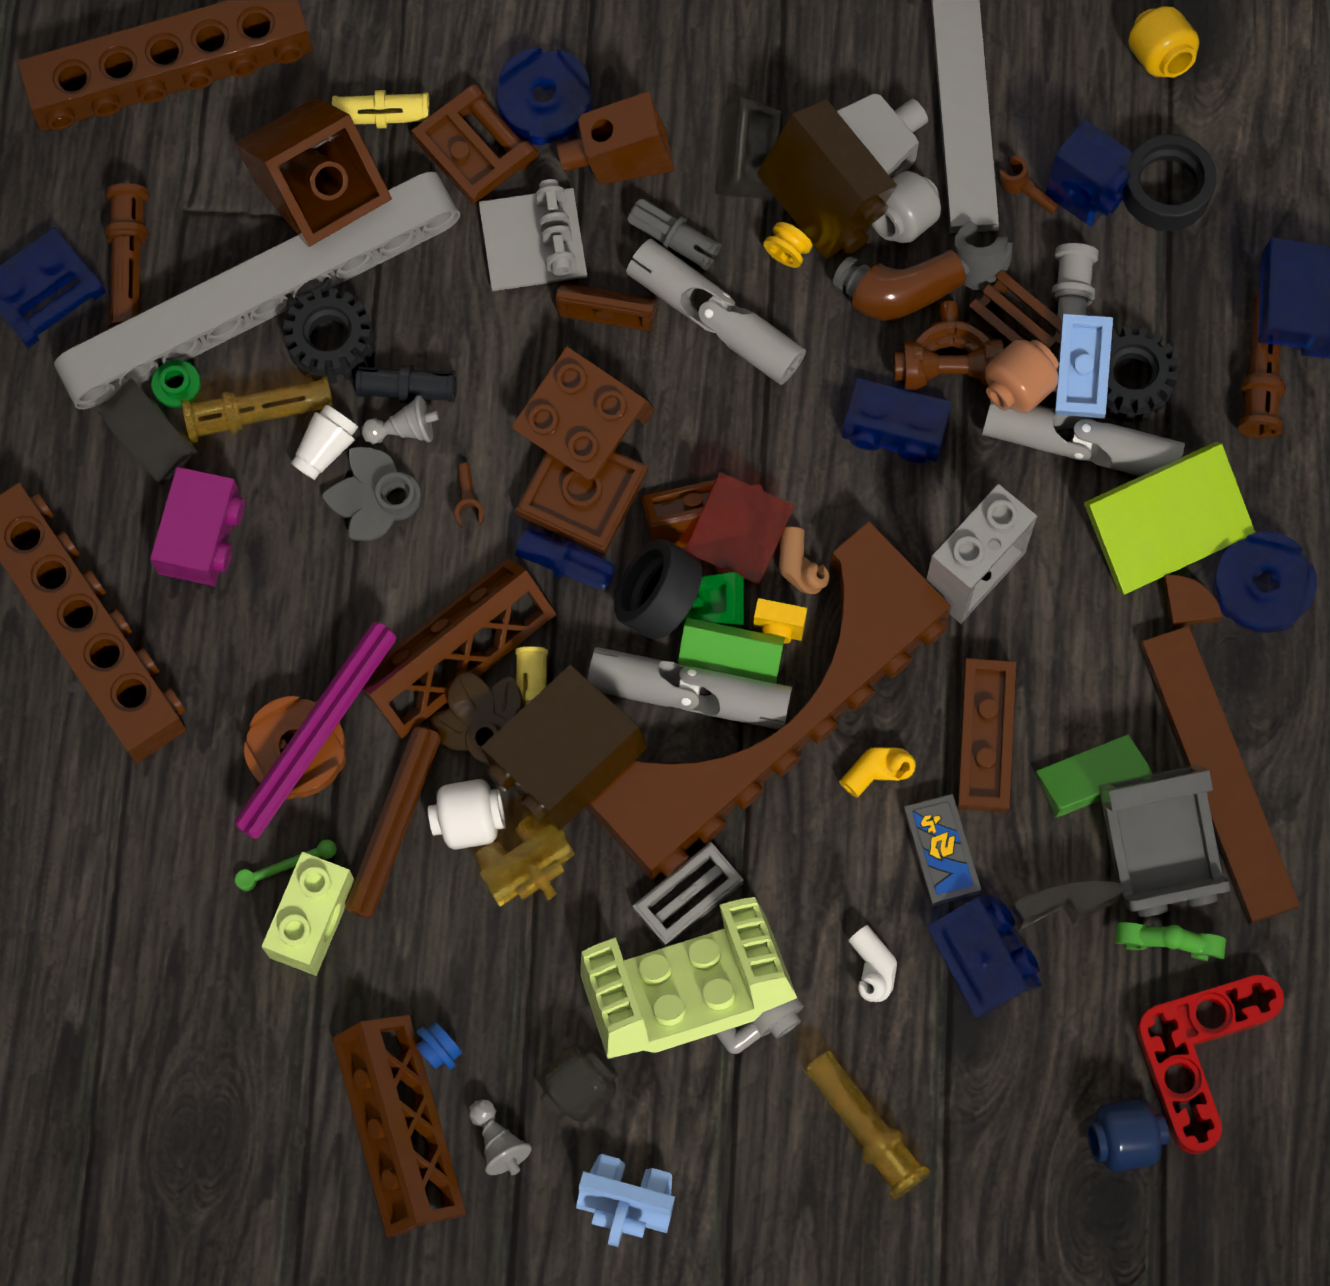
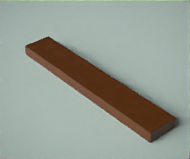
M1187 626L1142 641L1140 648L1187 767L1200 765L1210 770L1213 790L1208 791L1207 795L1215 838L1249 925L1297 909L1300 903L1190 627Z

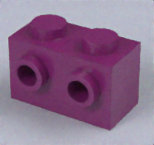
M176 467L150 558L158 574L216 587L219 572L226 573L230 565L232 544L228 543L232 526L238 527L241 524L245 510V498L241 497L235 479Z

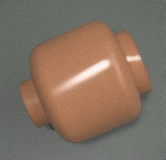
M1015 340L986 366L985 378L989 386L986 389V393L992 403L1003 411H1007L1010 408L1019 413H1028L1057 387L1059 363L1051 350L1037 340H1032L1031 342Z

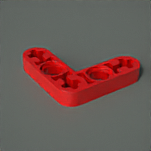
M1254 975L1154 1006L1147 1010L1138 1022L1136 1029L1138 1042L1168 1127L1176 1145L1184 1152L1202 1154L1216 1145L1222 1133L1221 1120L1194 1046L1263 1025L1276 1017L1283 1007L1284 995L1278 982L1271 977ZM1252 987H1256L1260 994L1269 993L1271 1001L1265 1005V1013H1261L1258 1006H1250L1241 1009L1237 1013L1243 1021H1235L1234 1005L1226 994L1233 993V1001L1238 1003L1246 1000L1253 993ZM1211 1001L1221 1007L1224 1013V1021L1220 1027L1209 1029L1199 1023L1196 1017V1009L1200 1003ZM1160 1017L1163 1024L1172 1023L1174 1031L1168 1036L1171 1051L1173 1052L1178 1047H1182L1185 1055H1173L1162 1063H1158L1156 1055H1163L1166 1050L1159 1036L1151 1037L1148 1033V1030L1155 1024L1154 1018ZM1179 1065L1190 1071L1193 1077V1085L1189 1092L1178 1094L1172 1092L1167 1087L1164 1077L1168 1068ZM1196 1096L1200 1097L1202 1104H1196L1192 1110L1198 1123L1207 1122L1210 1130L1203 1135L1204 1143H1198L1195 1136L1186 1137L1183 1129L1190 1124L1187 1109L1184 1108L1179 1113H1176L1173 1104H1185Z

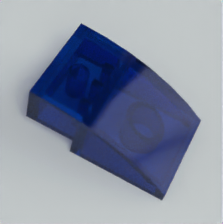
M1271 237L1261 253L1258 343L1300 347L1301 356L1330 359V247Z

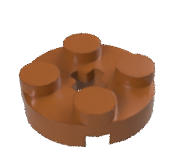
M286 696L268 703L254 715L250 723L251 728L244 743V756L252 775L259 784L287 746L286 739L296 733L315 706V702L300 699L297 696ZM340 722L286 799L308 797L324 790L336 779L338 773L343 770L346 764V738Z

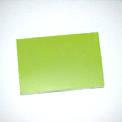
M1218 442L1207 445L1084 502L1117 590L1123 595L1256 534L1222 443Z

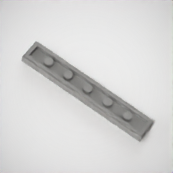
M931 0L950 233H958L968 220L978 225V232L998 231L999 219L980 0Z

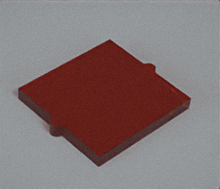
M719 472L685 550L702 560L716 565V569L720 573H724L726 570L736 572L742 577L760 584L795 505L762 491L763 488L759 483L751 486Z

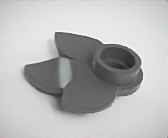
M356 447L349 450V462L354 476L333 485L322 495L323 500L332 511L344 518L351 519L349 538L357 541H373L382 537L389 531L395 521L404 520L412 516L419 508L421 502V491L416 480L406 473L397 472L395 464L388 454L367 447ZM400 491L406 495L404 501L400 504H392L388 501L389 496L393 492Z

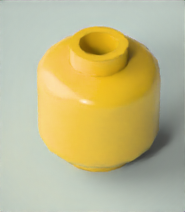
M1167 6L1148 9L1141 13L1135 20L1128 40L1131 52L1149 74L1154 77L1172 78L1182 75L1192 67L1196 60L1200 43L1197 32L1183 14L1174 7Z

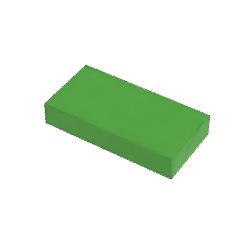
M687 618L683 630L678 664L776 683L785 638Z

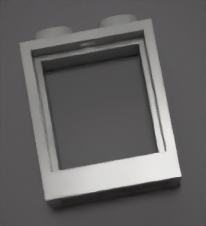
M999 484L931 558L926 580L951 605L949 614L960 624L1025 554L1037 519L1035 513ZM988 572L990 574L989 580H982V578Z

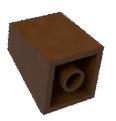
M318 97L311 99L234 143L255 184L308 247L392 200L350 114Z

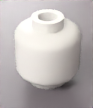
M483 779L444 785L438 790L437 804L428 806L429 823L433 836L442 834L447 846L454 850L490 844L497 838L498 829L505 828L504 809L499 789H491L489 784Z

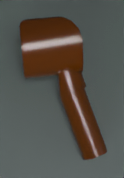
M1011 156L1010 166L1019 175L1009 176L1005 171L999 169L1001 187L1010 194L1023 192L1050 214H1053L1059 207V204L1041 191L1028 178L1027 162L1019 156Z
M460 463L458 465L461 501L457 504L454 515L457 524L463 528L462 512L467 508H474L479 512L478 518L479 525L481 526L485 521V514L482 505L475 500L470 464Z

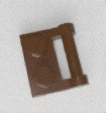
M477 84L465 89L411 130L413 140L472 205L517 171L528 168L539 154L529 141L523 142L488 104L487 94ZM473 114L506 150L507 154L499 159L466 123L463 117Z

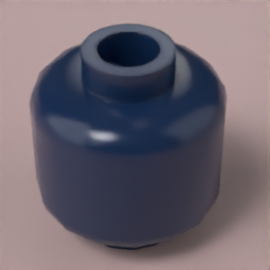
M1142 1099L1104 1104L1095 1112L1094 1120L1087 1123V1139L1093 1159L1098 1163L1103 1162L1105 1167L1113 1172L1153 1166L1160 1159L1162 1145H1166L1169 1142L1168 1126L1163 1114H1155L1149 1103Z

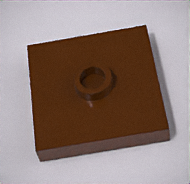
M614 451L593 481H588L546 452L516 508V515L605 556L648 473V466Z

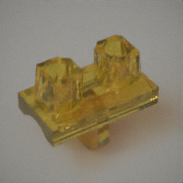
M529 816L521 821L515 829L523 843L507 853L499 842H492L476 853L477 860L482 869L479 874L499 907L517 895L524 900L537 890L547 901L556 895L550 881L564 872L561 864L575 855L562 829L558 831L545 820L539 824Z

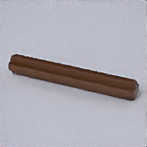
M415 727L411 733L346 902V909L352 914L363 918H371L375 914L441 741L440 734L426 727Z

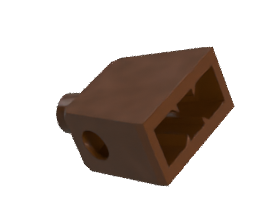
M650 91L581 114L578 117L582 138L557 144V151L564 172L590 165L600 184L675 171L666 128Z

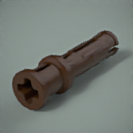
M132 183L113 184L106 189V199L110 201V224L105 227V237L108 243L112 244L110 321L108 323L110 329L139 315L141 245L145 244L149 235L148 228L144 226V203L149 200V190L144 186Z
M1261 290L1253 295L1254 309L1249 375L1241 383V393L1245 396L1244 417L1238 423L1239 432L1251 438H1273L1281 435L1283 432V422L1279 419L1280 398L1285 394L1286 385L1283 379L1279 377L1285 296L1276 290Z

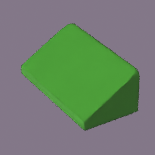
M1129 735L1035 772L1055 818L1100 801L1098 785L1152 774L1148 763Z

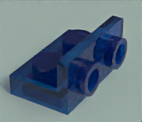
M857 378L849 411L846 413L842 438L850 440L852 445L860 449L875 451L880 447L898 452V455L907 461L923 463L926 460L937 462L952 402Z
M978 896L927 926L975 1017H982L1020 994L1033 991L1042 986L1037 976V973L1040 972L1037 959L1027 946L1023 945L1021 947L1012 930L1015 927V920L1010 910L1001 900L996 901L994 896Z

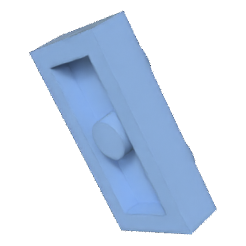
M1063 314L1055 415L1105 418L1113 317Z

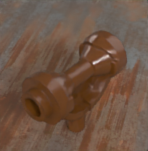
M949 300L939 305L940 322L932 323L931 327L914 341L903 342L902 351H894V381H903L904 390H918L924 387L927 381L938 375L968 374L980 380L983 386L989 387L985 378L986 366L1004 349L1002 340H991L980 330L970 325L969 322L959 321L958 303ZM954 347L966 350L968 354L938 355L936 352Z

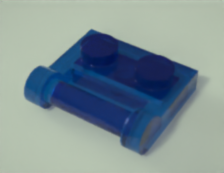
M55 227L0 266V316L27 349L40 341L37 337L88 299L91 298L95 301L106 293L97 277L86 267ZM73 278L78 281L76 285L27 320L21 317Z

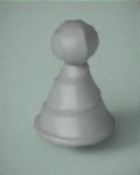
M418 395L407 406H404L395 415L389 417L386 422L377 418L366 420L361 427L362 436L366 442L371 444L381 443L388 434L401 436L402 438L419 439L420 441L425 440L429 443L433 439L432 422L439 420V414L437 411L429 412L421 395Z
M485 1099L475 1101L469 1106L470 1112L468 1116L473 1124L483 1127L482 1135L485 1145L486 1173L488 1175H498L510 1171L511 1175L517 1174L520 1171L518 1165L529 1156L532 1150L531 1145L524 1143V1140H520L513 1135L509 1129H505L495 1122L497 1110L492 1102Z

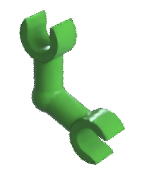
M1120 922L1116 926L1115 944H1125V949L1145 950L1147 947L1180 949L1190 952V956L1195 959L1208 961V956L1224 959L1226 939L1213 934H1197L1184 930L1178 925L1158 927Z

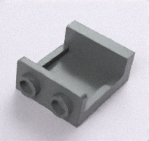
M1192 765L1098 785L1121 905L1130 911H1137L1140 917H1147L1167 912V904L1187 900L1188 906L1207 905L1218 901L1217 894L1231 891L1229 880L1223 877L1208 801L1207 792L1213 790L1210 770L1200 765Z

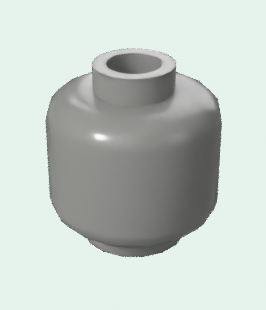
M905 171L896 174L892 178L897 187L886 202L888 210L880 219L872 224L875 231L881 237L899 243L914 241L939 219L941 212L939 193L935 184L930 179L922 177L917 173Z

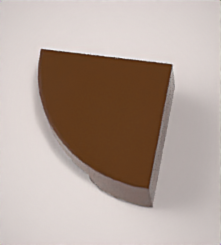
M1165 575L1163 585L1171 627L1221 621L1223 616L1220 606L1207 588L1197 581L1184 576Z

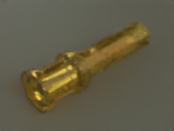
M328 378L237 397L235 392L225 391L222 392L220 398L191 403L189 399L181 400L190 443L198 442L201 436L229 431L231 435L239 434V431L243 430L242 425L323 409L325 405L334 408ZM300 396L305 397L303 401L268 408L262 407L265 403ZM251 406L255 408V410L244 413H240L239 409ZM216 413L222 414V417L199 421V417Z
M830 1050L820 1055L804 1070L806 1075L820 1089L836 1113L864 1147L861 1151L864 1155L862 1157L866 1164H874L891 1186L890 1195L894 1200L904 1196L932 1172L927 1165L920 1166L902 1142L904 1137L902 1132L894 1127L888 1128L855 1083L842 1069Z

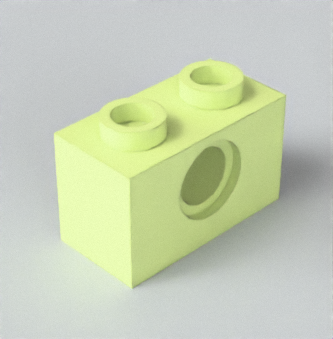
M305 852L301 853L261 946L269 958L317 976L355 881L349 869Z

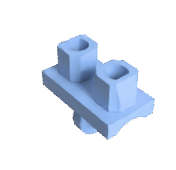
M600 1154L590 1173L583 1171L579 1184L580 1191L576 1208L594 1213L593 1225L611 1229L608 1245L619 1247L623 1233L643 1238L645 1227L667 1233L675 1196H671L672 1174L655 1168L645 1169L641 1186L638 1187L621 1182L625 1169L624 1162L618 1158Z

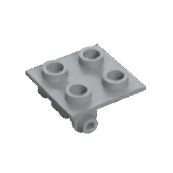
M547 179L540 182V189L535 194L479 202L492 291L587 277L573 188L564 189L559 186L557 180Z

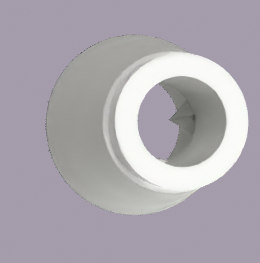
M325 405L320 414L314 412L291 464L315 480L320 473L355 441L352 435L358 426L332 407Z

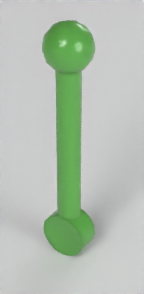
M327 839L319 842L317 848L305 853L318 858L331 859L336 854L337 847L332 840ZM301 854L255 872L247 869L241 870L236 874L235 883L242 891H250L254 889L257 881L296 867Z

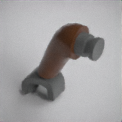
M968 220L955 236V252L947 250L904 269L886 267L881 263L871 268L866 264L861 265L860 260L850 256L838 267L833 278V285L842 291L846 289L847 295L853 298V309L859 313L882 321L899 319L936 302L962 285L973 290H984L988 284L993 286L998 281L996 278L997 274L1001 270L1007 273L1012 263L1013 243L1008 242V236L997 237L996 241L990 246L984 248L977 247L978 225Z

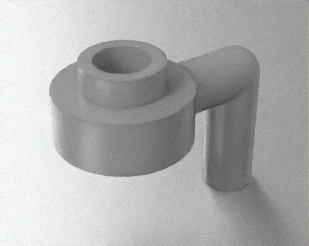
M797 998L763 1012L755 1021L744 1024L738 1029L736 1027L716 1033V1035L728 1052L738 1054L763 1036L772 1033L778 1039L791 1031L801 1022L797 1013L804 1006Z

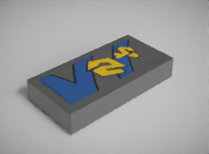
M953 794L904 806L903 813L930 905L935 906L980 894V883Z

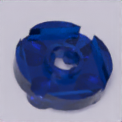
M530 48L518 53L505 64L499 76L497 103L500 116L516 134L527 138L535 145H546L552 140L568 136L579 128L578 117L591 110L589 76L584 66L573 55L558 49L557 53L550 51L542 52L541 48ZM539 86L545 91L553 88L555 90L552 94L553 100L546 103L535 101L536 94L534 89Z
M1256 532L1247 535L1246 539L1240 540L1234 545L1232 544L1222 555L1214 575V591L1222 614L1232 619L1238 625L1256 632L1284 631L1292 627L1311 605L1317 588L1316 571L1313 564L1311 563L1310 565L1308 559L1301 553L1303 549L1291 538L1274 532ZM1262 571H1267L1271 573V581L1278 584V590L1270 589L1268 593L1260 592L1258 586L1253 584L1252 577L1259 578Z

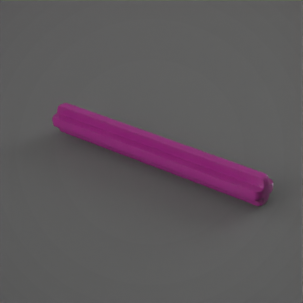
M374 622L370 625L236 817L234 824L241 832L254 839L260 837L396 641L395 633L390 628L379 622Z

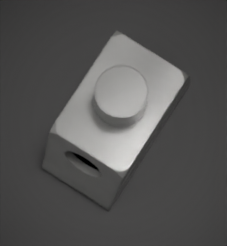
M872 94L837 111L891 178L900 172L907 171L913 165L917 158L919 145L913 132L928 122L927 114L918 101L910 99L894 111L881 95Z

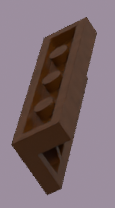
M507 557L390 650L361 692L376 705L395 733L400 738H403L447 703L448 687L451 680L446 684L431 683L434 666L443 659L458 660L455 673L458 670H464L481 676L557 614L527 570ZM527 593L538 610L523 622L509 621L512 604ZM483 627L496 629L494 644L484 653L470 652L474 634ZM404 690L419 691L416 708L400 720L389 705V702Z
M410 1015L361 1021L332 1037L387 1238L404 1235L425 1224L455 1219L465 1215L464 1204L422 1056L415 1047L418 1042ZM396 1031L401 1048L398 1059L386 1051L381 1035L382 1032ZM400 1079L413 1090L415 1103L412 1109L399 1099L396 1087ZM414 1129L427 1140L429 1153L426 1159L413 1149L411 1136ZM428 1180L440 1188L445 1204L444 1208L430 1209L425 1191Z

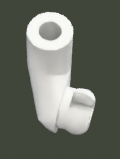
M866 925L856 932L848 942L865 961L862 978L858 984L861 997L870 1002H882L893 991L897 960L873 930Z

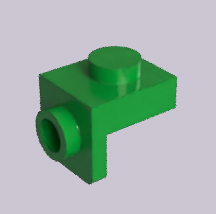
M736 572L703 576L697 597L689 613L679 626L684 629L687 618L730 627L744 625V577Z

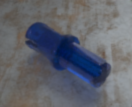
M529 527L522 533L516 547V557L524 558L553 570L554 576L557 578H562L565 575L596 589L605 590L614 575V565L611 562L575 548L576 544L571 540L563 543L538 533Z

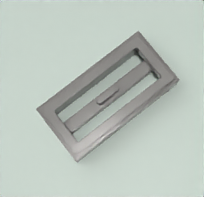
M710 842L635 903L633 910L646 922L647 927L657 935L663 946L667 947L740 887L744 880ZM711 858L716 865L654 916L649 909ZM724 874L728 878L667 930L662 925L721 875Z

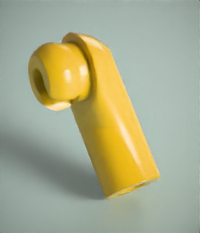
M873 747L865 751L840 779L839 783L848 793L858 798L873 780L897 781L908 779L915 771V759L906 750L901 748Z

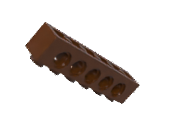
M226 0L21 59L17 62L31 111L40 131H44L47 129H65L73 125L75 121L95 115L100 117L110 116L117 113L123 107L140 102L155 103L164 99L168 94L185 89L200 90L209 86L213 81L230 76H248L256 72L258 68L278 62L281 64L293 63L301 59L303 55L313 53V49L298 0ZM259 30L268 31L261 38L249 37L252 33ZM211 44H222L216 51H204ZM166 57H177V59L170 64H158L162 59ZM131 70L125 77L113 78L118 71ZM75 83H85L77 91H67Z
M19 482L0 494V562L129 755L137 764L187 731L179 719V716L185 713L186 710L171 687L166 688L162 692L158 688L152 677L159 673V670L145 649L142 647L136 652L133 651L125 637L133 632L118 609L115 608L109 613L106 611L99 600L106 592L93 572L89 569L81 574L72 560L80 554L63 530L57 535L53 533L46 521L53 518L54 515L40 494L36 492L29 497ZM31 534L40 535V540L35 547L29 550L19 549V544L23 538ZM55 573L67 574L64 583L60 587L55 589L45 588V582L51 575ZM84 611L93 613L92 620L85 627H71V621L78 613ZM109 650L120 652L119 659L113 666L108 668L97 667V661L104 652ZM137 689L147 691L146 698L141 705L134 708L123 706L125 697L131 691Z

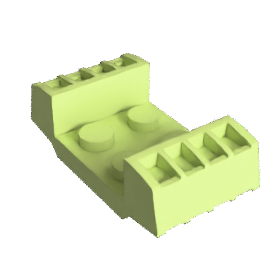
M755 897L720 904L725 929L627 960H623L616 938L582 951L581 979L608 1059L643 1050L653 1053L660 1052L753 1022L763 1012L797 999L767 917Z

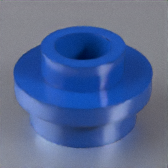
M434 1022L427 1029L422 1026L416 1031L422 1041L415 1047L435 1070L442 1064L449 1070L456 1066L453 1061L462 1054V1051L437 1022Z

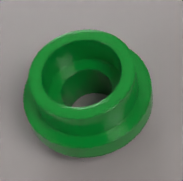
M172 360L158 367L152 377L151 386L156 399L161 404L170 408H182L191 404L198 397L201 390V379L197 370L190 363L182 360ZM180 376L184 378L183 384L178 388L167 386L168 381L173 377Z

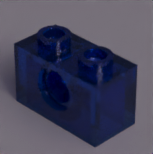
M1084 119L1056 153L1045 194L1068 212L1092 227L1102 214L1109 218L1122 202L1125 196L1122 189L1131 177L1127 167L1132 151Z

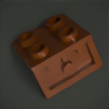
M566 346L513 423V429L588 481H593L636 420L645 425L655 409L646 399Z

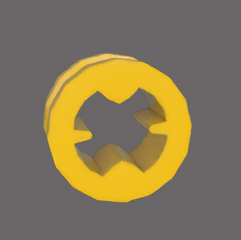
M776 223L773 228L775 236L766 238L763 245L764 248L780 263L791 268L800 267L803 262L801 254H807L812 249L813 244L811 240L798 228L788 223Z

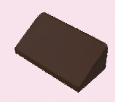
M563 283L556 294L557 310L560 317L647 332L653 331L658 307V299L655 297L572 283Z
M736 475L640 497L651 542L661 538L684 548L745 534L749 531L746 504Z

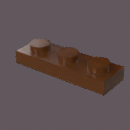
M969 658L965 660L958 810L1008 813L1010 809L1016 662Z

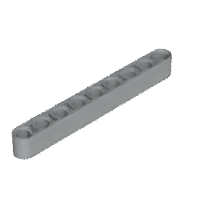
M432 171L425 172L388 190L392 200L310 247L297 235L62 353L54 362V367L73 404L77 409L95 407L151 379L155 371L162 364L172 360L187 361L289 310L291 305L294 307L299 305L298 298L305 294L309 300L314 297L312 290L321 288L323 293L329 290V288H333L446 231L458 221L460 212L439 175Z

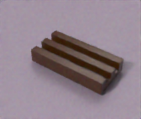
M1001 270L996 276L998 281L993 286L988 284L982 291L985 295L979 301L975 298L969 305L970 308L1010 343L1015 340H1024L989 310L995 303L1054 354L1060 347L1062 320ZM1006 290L1010 291L1054 328L1057 333L1051 337L1002 296V294Z

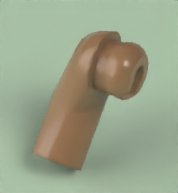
M798 527L782 528L780 530L779 557L781 575L802 593H819L829 582L830 577L827 568L824 565L818 567L816 563H812L804 556V529Z

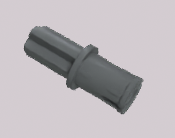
M639 199L632 207L628 216V222L632 226L661 242L668 251L670 249L676 251L701 266L705 271L712 265L714 259L700 252L698 247L716 256L721 249L722 244L720 242L712 240L687 225L685 217L681 216L677 219L645 199Z

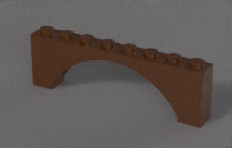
M870 521L832 553L830 568L839 577L842 602L840 637L832 663L821 685L805 707L789 723L767 739L748 749L723 758L683 764L634 761L585 807L652 881L661 873L668 877L682 866L689 858L686 851L699 839L704 843L712 840L726 826L727 822L723 819L737 806L741 810H745L753 804L764 792L761 785L774 773L779 777L788 773L802 758L798 752L811 740L816 744L824 741L838 727L839 723L835 720L849 707L854 712L859 710L873 697L876 692L873 686L885 675L890 679L895 678L912 661L913 658L909 654L922 642L927 647L931 646L949 628L946 621L949 617L951 605Z

